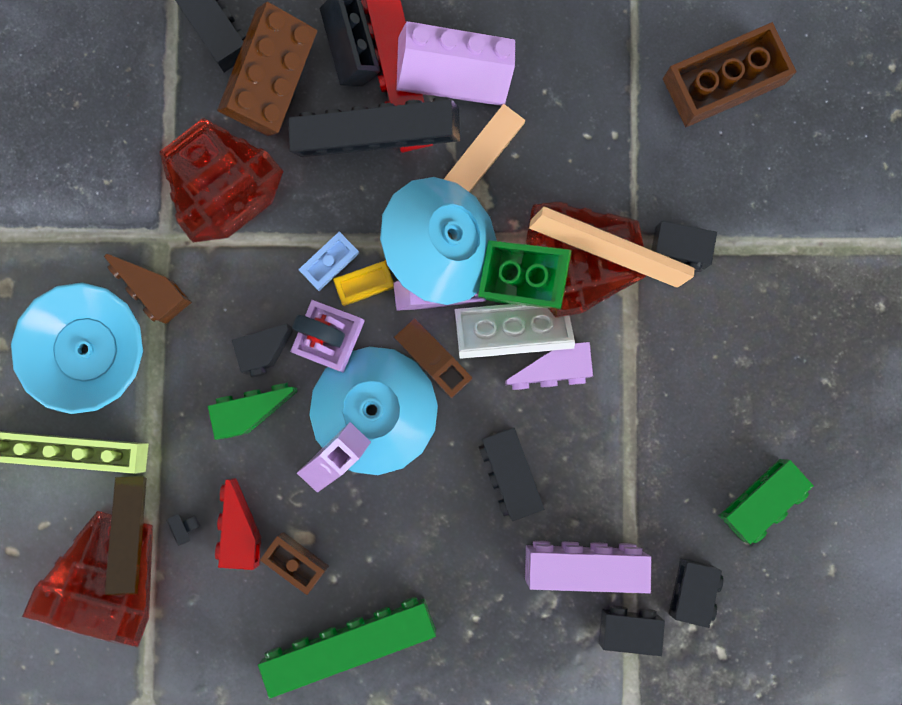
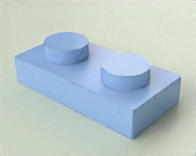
M339 231L299 271L320 291L359 254V251Z

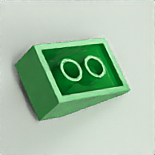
M488 240L478 297L500 303L561 309L571 250Z

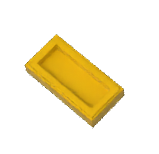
M386 260L333 279L343 306L394 288V282Z

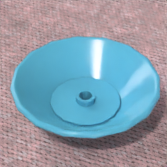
M436 177L413 180L395 192L382 214L380 241L387 265L401 285L424 301L444 305L469 300L479 292L488 240H497L491 219L478 199L459 184ZM447 231L451 233L452 239L448 236Z
M83 282L56 286L35 298L18 319L11 342L13 370L26 393L46 408L69 414L97 411L121 397L135 379L143 354L140 325L128 304L106 288ZM84 345L88 346V352L86 354L82 353V347Z
M369 346L352 351L343 373L330 367L325 368L313 389L309 416L315 438L322 448L351 422L371 443L360 459L348 470L356 473L381 475L404 468L423 453L435 432L438 404L432 382L417 362L394 349ZM369 405L377 407V413L373 416L367 413Z

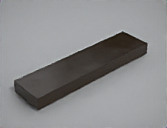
M144 476L115 477L105 585L106 595L138 594L147 478Z

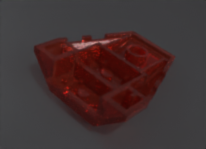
M205 118L199 120L160 151L165 176L171 188V200L174 202L177 212L175 214L176 221L193 243L224 239L233 235L272 204L283 174V170L266 150L252 146L247 140L233 136L226 129Z
M564 202L541 203L532 206L530 221L543 207H547L644 247L638 220L609 213L604 215L592 212V209L585 207L579 209L568 206V203ZM528 227L527 245L571 250L561 309L548 308L555 318L581 314L647 276Z
M97 511L73 540L74 543L63 557L60 556L54 563L55 566L49 574L34 587L22 617L61 630L114 644L138 648L149 620L153 526L143 523L138 594H105L112 515Z

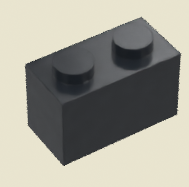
M661 221L655 227L651 250L695 268L694 272H701L702 269L712 265L717 232Z
M680 558L668 614L677 621L710 628L711 621H714L717 615V604H715L717 592H720L723 587L722 570L711 565Z
M615 605L610 606V610L602 609L599 645L605 651L662 657L665 620L656 615L657 611L651 609H639V613L628 612V608Z

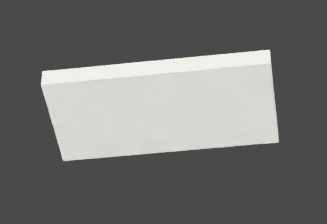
M563 299L561 309L514 304L455 309L460 359L573 349L575 346L566 299Z

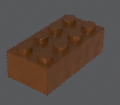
M268 1L258 7L217 111L266 136L279 133L317 29Z
M773 22L670 66L663 77V81L686 128L785 85L796 73V69Z

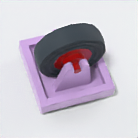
M312 300L306 315H297L294 320L292 329L297 331L298 334L290 352L343 373L365 320Z

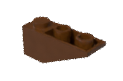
M106 254L104 256L110 263L107 266L109 271L117 279L122 278L128 286L125 287V290L136 301L138 299L141 300L146 306L143 308L144 313L153 322L157 320L167 324L192 303L179 286L169 278L112 255Z
M415 318L394 337L451 399L473 379Z

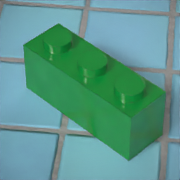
M779 459L722 511L719 517L741 541L748 544L757 543L766 536V530L773 523L777 524L787 517L788 509L794 504H800L809 496L808 491L814 485L791 460Z

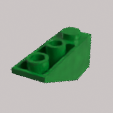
M288 383L271 386V392L261 394V390L257 389L244 392V398L233 400V396L215 399L216 404L208 406L214 439L221 440L250 433L298 392L297 388L289 387Z

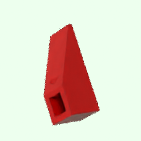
M226 479L225 484H222L220 489V501L224 503L223 513L219 514L217 528L221 531V540L216 544L215 559L219 560L218 568L254 570L259 566L261 535L237 479Z

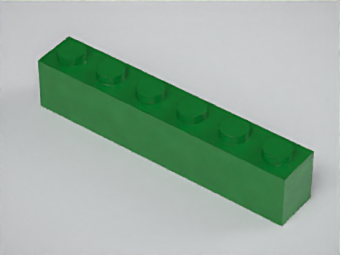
M417 597L409 598L401 602L402 607L391 610L390 607H385L374 612V617L363 620V617H358L348 621L345 628L336 630L335 627H331L321 631L318 638L309 641L308 637H304L294 641L291 648L282 651L281 647H277L265 652V657L259 662L258 667L269 699L435 638L436 629L425 598L418 600Z

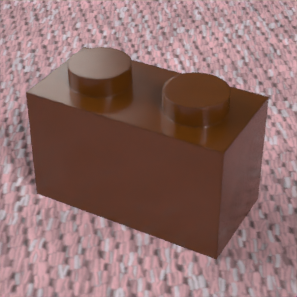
M284 532L275 538L260 559L261 562L306 595L310 593L329 567V565Z

